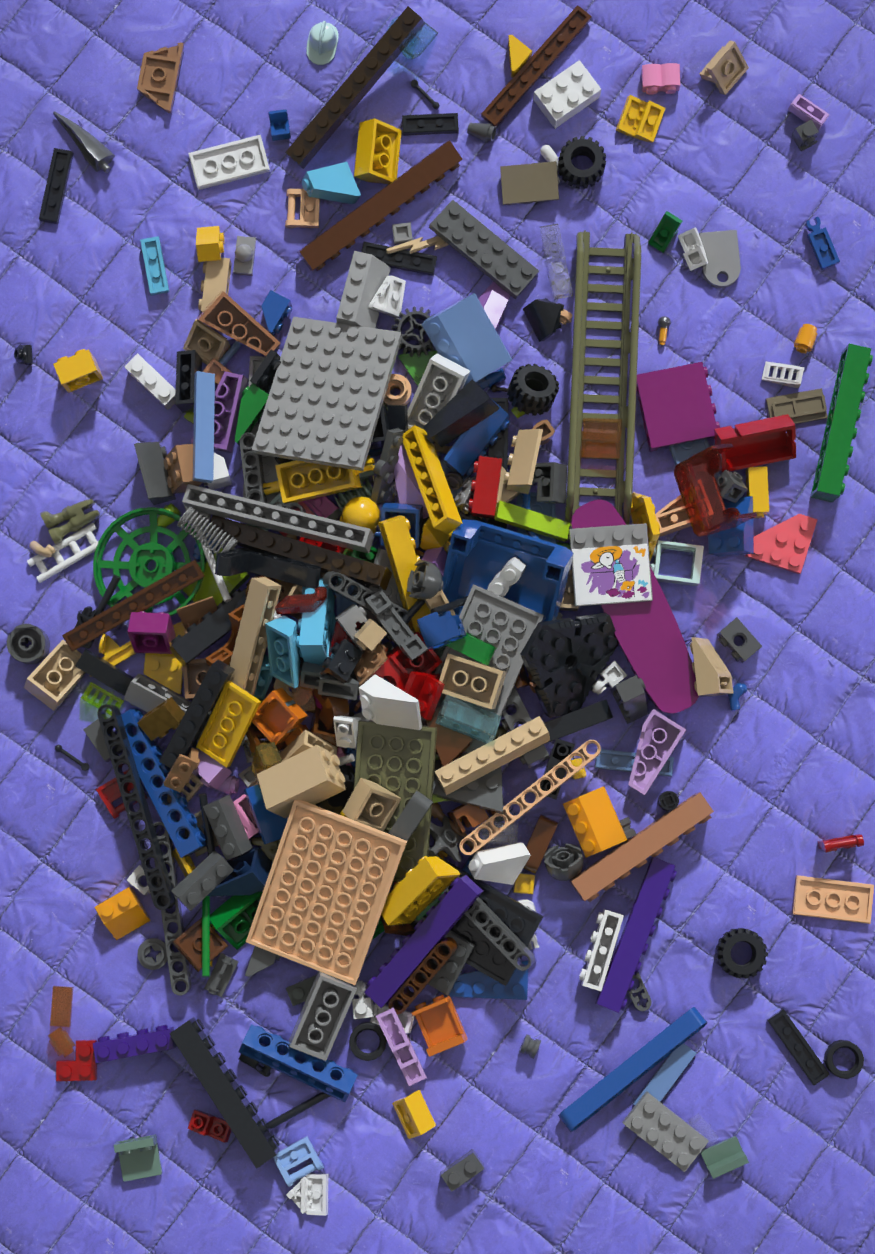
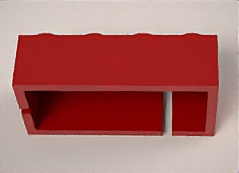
M788 414L736 424L735 428L726 426L714 429L716 463L722 473L725 470L734 471L796 458V443L794 441L796 440V426Z

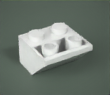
M214 453L213 482H203L204 486H208L211 490L232 485L225 459Z

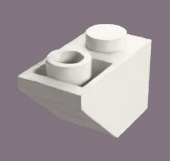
M334 716L337 746L356 749L360 718Z

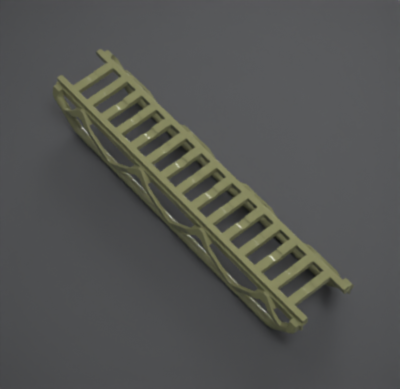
M584 230V232H578L576 235L577 254L565 521L570 522L573 513L581 507L579 506L580 496L615 497L614 507L621 517L622 503H624L623 520L626 525H629L633 493L641 243L639 235L631 232V234H625L624 249L590 247V232ZM632 243H634V258H632ZM589 256L623 257L624 267L589 266ZM588 275L623 276V285L588 284ZM631 280H633L631 332H629ZM588 292L623 294L622 304L587 302ZM587 311L622 312V322L588 321ZM586 329L621 331V340L586 339ZM586 347L620 349V359L585 357ZM628 353H630L628 406H626ZM585 366L620 367L619 377L584 376ZM584 384L619 386V396L584 394ZM583 403L618 404V414L583 413ZM583 421L618 423L617 433L582 431ZM625 428H627L626 474L625 481H623ZM582 440L617 441V452L581 450ZM581 458L616 460V470L581 469ZM580 477L614 478L615 489L580 487Z

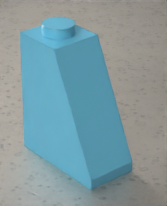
M347 162L307 171L302 179L303 189L307 191L309 197L355 204L361 196Z

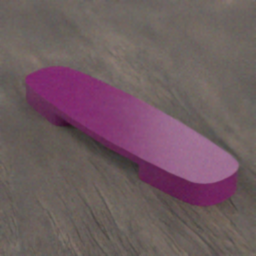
M599 499L579 507L573 513L570 520L571 529L626 525L611 503ZM650 567L653 601L603 604L601 608L604 613L610 615L616 630L615 636L628 659L633 673L638 679L642 678L646 687L644 691L658 710L673 714L691 707L699 698L694 687L696 675L676 619Z

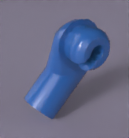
M738 683L734 685V694H728L731 711L740 709L739 698L743 693L747 692L745 684Z

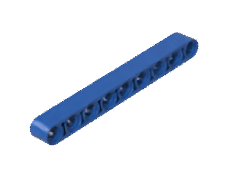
M696 1007L691 1008L558 1115L570 1132L575 1131L704 1028L708 1022Z

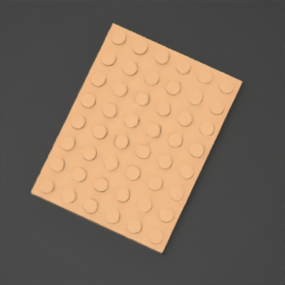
M294 800L246 943L356 985L407 841L308 802Z

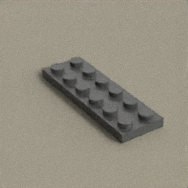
M454 200L444 208L428 227L514 299L520 295L539 273L538 269Z

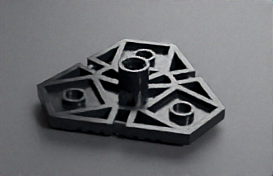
M599 613L575 617V621L565 618L539 622L521 651L520 655L531 682L536 684L534 689L544 714L549 718L566 715L582 707L586 696L588 697L589 691L592 690L593 684L595 685L597 681L596 678L599 673H602L603 668L610 659L609 657L612 656L619 643L615 636L616 630L609 614Z

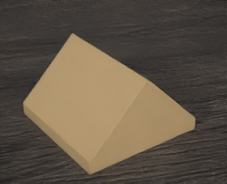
M196 319L183 349L186 351L196 350L202 358V362L207 365L212 358L219 361L231 346L226 338Z

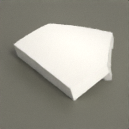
M310 1173L306 1175L286 1196L294 1201L301 1209L302 1214L328 1215L329 1174Z

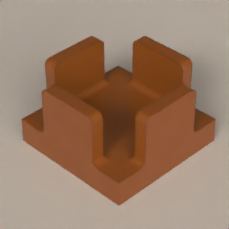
M462 804L447 813L450 820H453L459 833L466 832L459 818L462 819L466 828H474L489 819L484 809L470 804ZM487 809V812L490 816H493L496 813L493 810Z

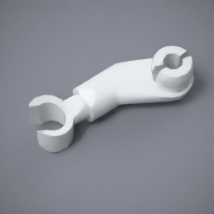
M549 145L542 146L540 149L541 155L547 162L556 161L557 171H559V159Z

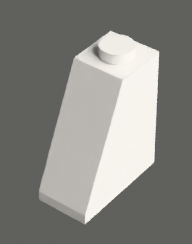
M514 843L477 851L470 861L468 868L476 880L513 885L531 855L524 843Z

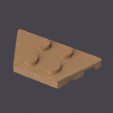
M182 42L177 43V46L163 47L157 51H149L143 54L137 90L168 113L172 112L184 50V43Z

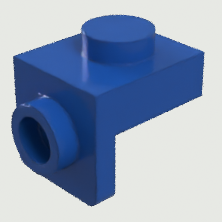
M287 110L268 112L272 141L291 139Z

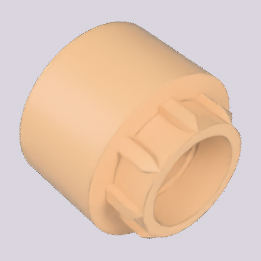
M391 374L383 403L386 407L387 405H408L412 396L410 382L402 375ZM397 388L401 392L399 395L393 396L390 394V391Z

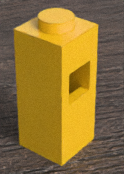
M767 466L749 467L745 470L746 487L748 489L746 496L753 497V518H764V515L769 513Z

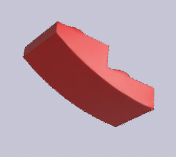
M199 1110L193 1111L188 1129L210 1136L224 1143L228 1142L232 1131L224 1119Z

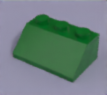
M263 891L251 895L231 896L210 914V921L215 929L236 950L246 943Z

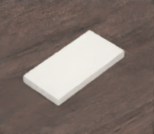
M261 135L188 153L198 190L270 172Z

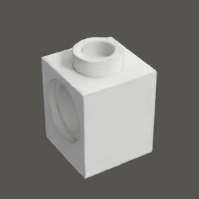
M139 865L127 881L143 895H147L150 893L148 885L144 887L140 884V879L145 874L142 865Z

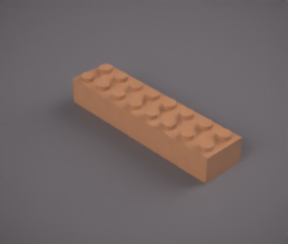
M701 792L695 793L675 809L669 811L637 833V835L582 871L577 877L569 880V882L583 901L591 902L599 896L597 892L602 889L607 891L615 885L614 881L616 879H624L630 875V870L633 867L640 868L647 863L646 858L649 856L656 857L664 851L662 847L665 845L672 846L679 841L678 836L682 833L687 835L695 830V824H703L711 819L710 814L714 811Z

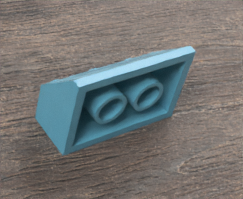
M282 616L265 623L271 676L295 689L298 687L301 676L299 647L296 645L298 627L294 620Z

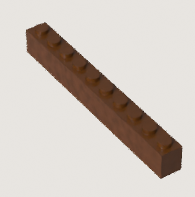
M450 140L445 142L297 253L310 271L314 269L316 271L320 270L326 265L324 262L327 259H335L341 254L339 251L342 248L346 247L348 249L356 243L354 239L358 236L363 238L371 232L369 228L373 225L378 227L385 222V216L388 214L392 216L401 210L399 206L404 202L406 205L415 199L414 195L419 191L421 194L430 188L429 184L435 180L437 183L445 177L443 173L447 170L452 172L460 166L458 162L462 160V157Z

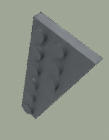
M435 760L433 795L442 799L465 805L470 804L478 806L480 809H489L503 814L502 767L446 795L435 774V771L442 768L440 760Z

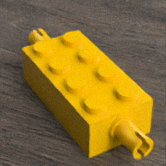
M373 458L366 459L363 471L297 460L275 465L278 481L263 483V488H266L264 493L269 495L281 492L282 502L286 504L362 488L359 474L374 470L375 465L373 464L375 462Z

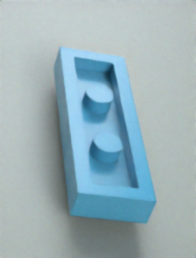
M159 236L141 239L151 296L170 292Z

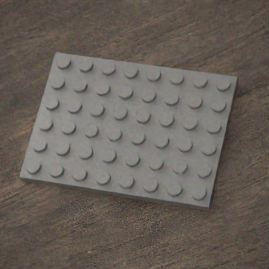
M293 317L281 354V363L277 367L253 443L252 452L254 454L363 471L402 340V333Z

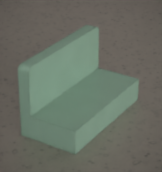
M736 1136L701 1151L703 1160L713 1179L749 1163Z

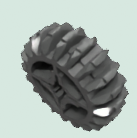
M414 306L413 312H410L407 308L405 309L406 315L400 312L399 316L401 319L395 318L394 322L396 324L392 325L393 330L401 332L403 326L408 321L410 323V329L402 335L399 350L404 348L403 354H407L410 351V357H413L414 353L421 357V352H424L425 356H427V349L432 352L435 349L430 339L426 343L424 342L423 336L426 334V331L422 324L417 323L415 319L425 321L431 317V311L428 309L423 313V307H420V311H416ZM414 327L418 331L420 330V338L414 334ZM405 340H415L418 345H411Z

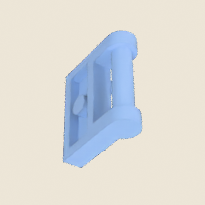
M308 1136L282 1149L273 1157L288 1187L294 1185L295 1181L311 1172L324 1168ZM309 1158L313 1160V1163L291 1175L289 1174V1169Z

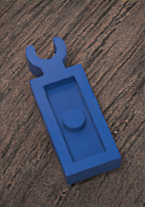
M815 217V226H812L809 220L806 221L805 226L807 230L811 231L807 237L821 270L839 264L840 260L826 227L820 229V218Z

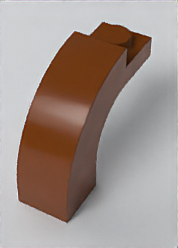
M244 604L228 614L232 625L231 636L223 647L205 658L210 667L218 659L227 665L231 663L244 611Z

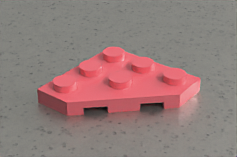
M798 514L754 536V554H746L745 557L800 574L818 519Z

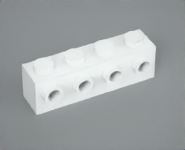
M603 909V912L598 913L596 923L599 924L597 932L593 931L590 942L593 945L591 950H587L584 960L587 961L585 969L582 968L579 976L582 986L602 991L624 915Z

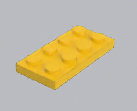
M226 682L196 747L226 768L231 766L261 701L233 682Z

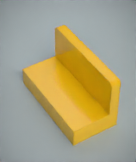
M420 1090L392 1103L408 1139L420 1136L436 1126Z

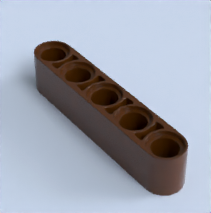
M445 937L435 946L391 998L388 1005L389 1009L394 1007L398 1015L411 1005L456 952L457 942L453 938ZM443 945L448 947L449 952L444 950ZM431 959H434L437 962V965H434ZM420 973H423L426 979L422 978ZM409 987H412L414 992H411ZM397 1000L401 1001L403 1006L399 1005Z

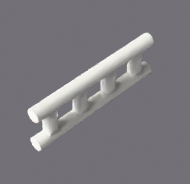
M94 523L63 539L60 544L52 546L56 550L52 555L58 565L47 570L42 561L47 557L38 554L27 560L30 567L36 564L41 574L36 577L39 583L95 552L99 541L96 540L92 531L97 529ZM86 536L91 545L81 551L76 541ZM69 545L74 555L64 561L59 551Z

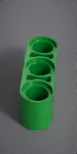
M466 633L467 636L446 645L488 666L497 649L493 645Z

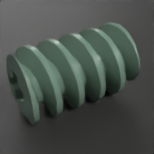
M365 478V485L361 482L362 488L345 491V494L340 492L338 493V498L334 496L341 512H343L344 506L352 498L359 496L371 498L373 488L368 478Z

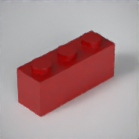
M479 456V461H475L473 472L477 473L476 480H472L471 485L474 498L469 500L468 510L472 511V516L495 519L502 469L501 458Z

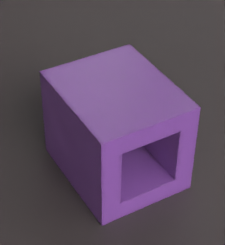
M443 547L427 549L421 560L435 564L443 577L447 553Z

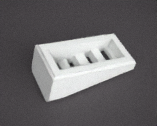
M766 361L761 380L799 388L804 367ZM770 367L774 368L772 377H769ZM778 369L781 370L780 378H776ZM785 371H789L787 379H784ZM793 373H797L795 380H792Z

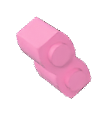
M680 64L642 65V92H646L649 95L657 94L659 91L673 94L680 90Z

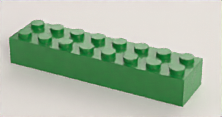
M849 343L841 353L811 498L834 502L840 497V494L843 495L845 483H843V479L849 471L847 460L851 458L853 452L851 442L857 434L855 423L859 421L861 415L859 405L865 397L863 386L867 384L869 373L866 372L873 360V355H870L872 348Z

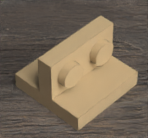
M730 40L725 46L721 47L699 74L702 79L715 83L719 92L726 95L749 67L737 44Z

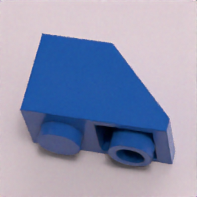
M272 290L269 291L261 307L268 331L271 335L275 336L276 333H280L284 318H288L291 314L292 305L289 299Z

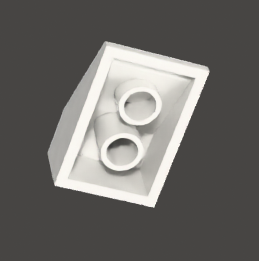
M376 674L359 687L362 714L366 719L380 725L414 730L422 729L419 700Z

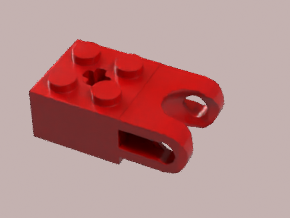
M415 632L414 635L417 634L421 641L425 644L424 639L420 635V633ZM396 646L386 655L388 659L373 675L376 674L381 678L385 677L389 683L404 691L411 671L431 673L442 661L431 649H428V651L411 661Z

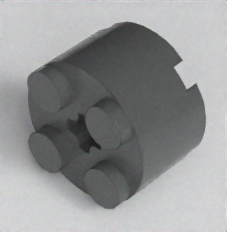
M21 624L15 627L9 634L7 649L16 660L25 664H36L47 657L50 641L42 629L32 624ZM28 640L32 642L29 648L25 646V644H28Z

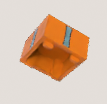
M281 687L273 690L263 700L253 717L252 723L275 746L284 742L308 715Z

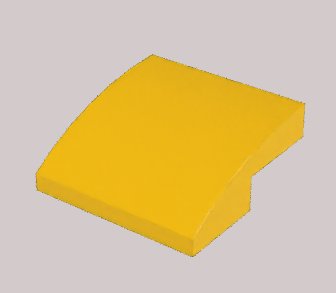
M629 95L616 131L653 143L665 108L650 100L645 102Z

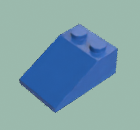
M741 497L737 503L727 499L716 500L708 534L709 554L718 557L754 554L753 497Z

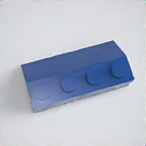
M498 404L497 406L500 409L461 434L443 459L448 468L459 473L464 479L467 475L470 477L473 474L475 461L479 460V456H486V449L489 445L493 446L499 438L497 436L501 430L504 431L510 423L509 414Z

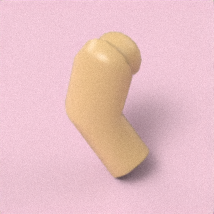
M32 541L29 545L30 549L36 554L47 558L52 557V554L56 551L50 544L44 548L37 541Z

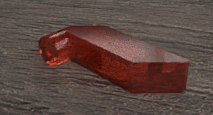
M325 587L315 588V594L286 596L275 606L276 613L314 612L326 600L327 589Z

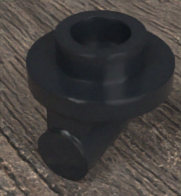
M20 344L15 348L14 358L18 363L25 365L33 364L32 345Z

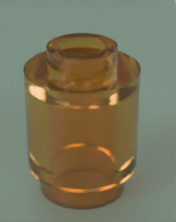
M59 1027L48 1035L49 1043L58 1056L63 1055L65 1058L74 1051L73 1047L75 1044L66 1030L63 1031Z

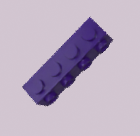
M167 1025L157 1026L156 1030L149 1032L148 1028L137 1030V1034L133 1035L125 1032L117 1034V1038L110 1039L109 1036L99 1037L98 1041L93 1043L95 1062L100 1063L174 1049L177 1045L169 1034L174 1031V1027L168 1028Z

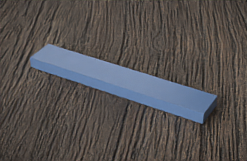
M196 371L194 376L193 481L212 483L214 470L215 374Z

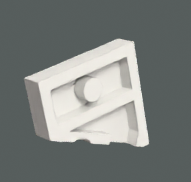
M392 275L387 276L369 303L368 308L394 318L400 317L399 313L402 310L406 281Z

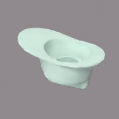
M323 21L311 28L307 42V56L314 64L325 65L334 58L338 43V31L334 25Z

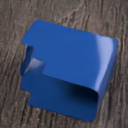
M450 611L438 615V612H434L417 620L426 647L431 650L467 636L462 620L457 614L452 616Z

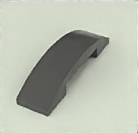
M382 589L365 599V602L382 628L411 661L428 651V648L418 635H414L392 607L393 603Z

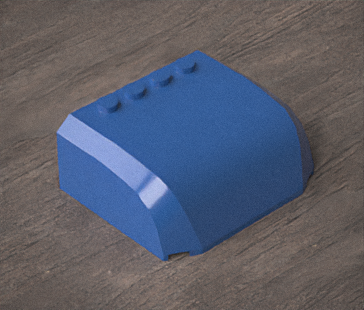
M462 520L463 524L458 526L452 533L442 578V590L448 601L452 602L468 596L473 584L483 589H488L495 575L503 569L511 558L516 556L526 564V569L520 579L511 586L504 598L544 615L543 622L557 620L574 553L567 547L481 521ZM464 606L453 609L455 614L460 616Z

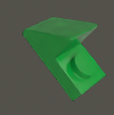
M666 211L648 244L664 253L683 221Z

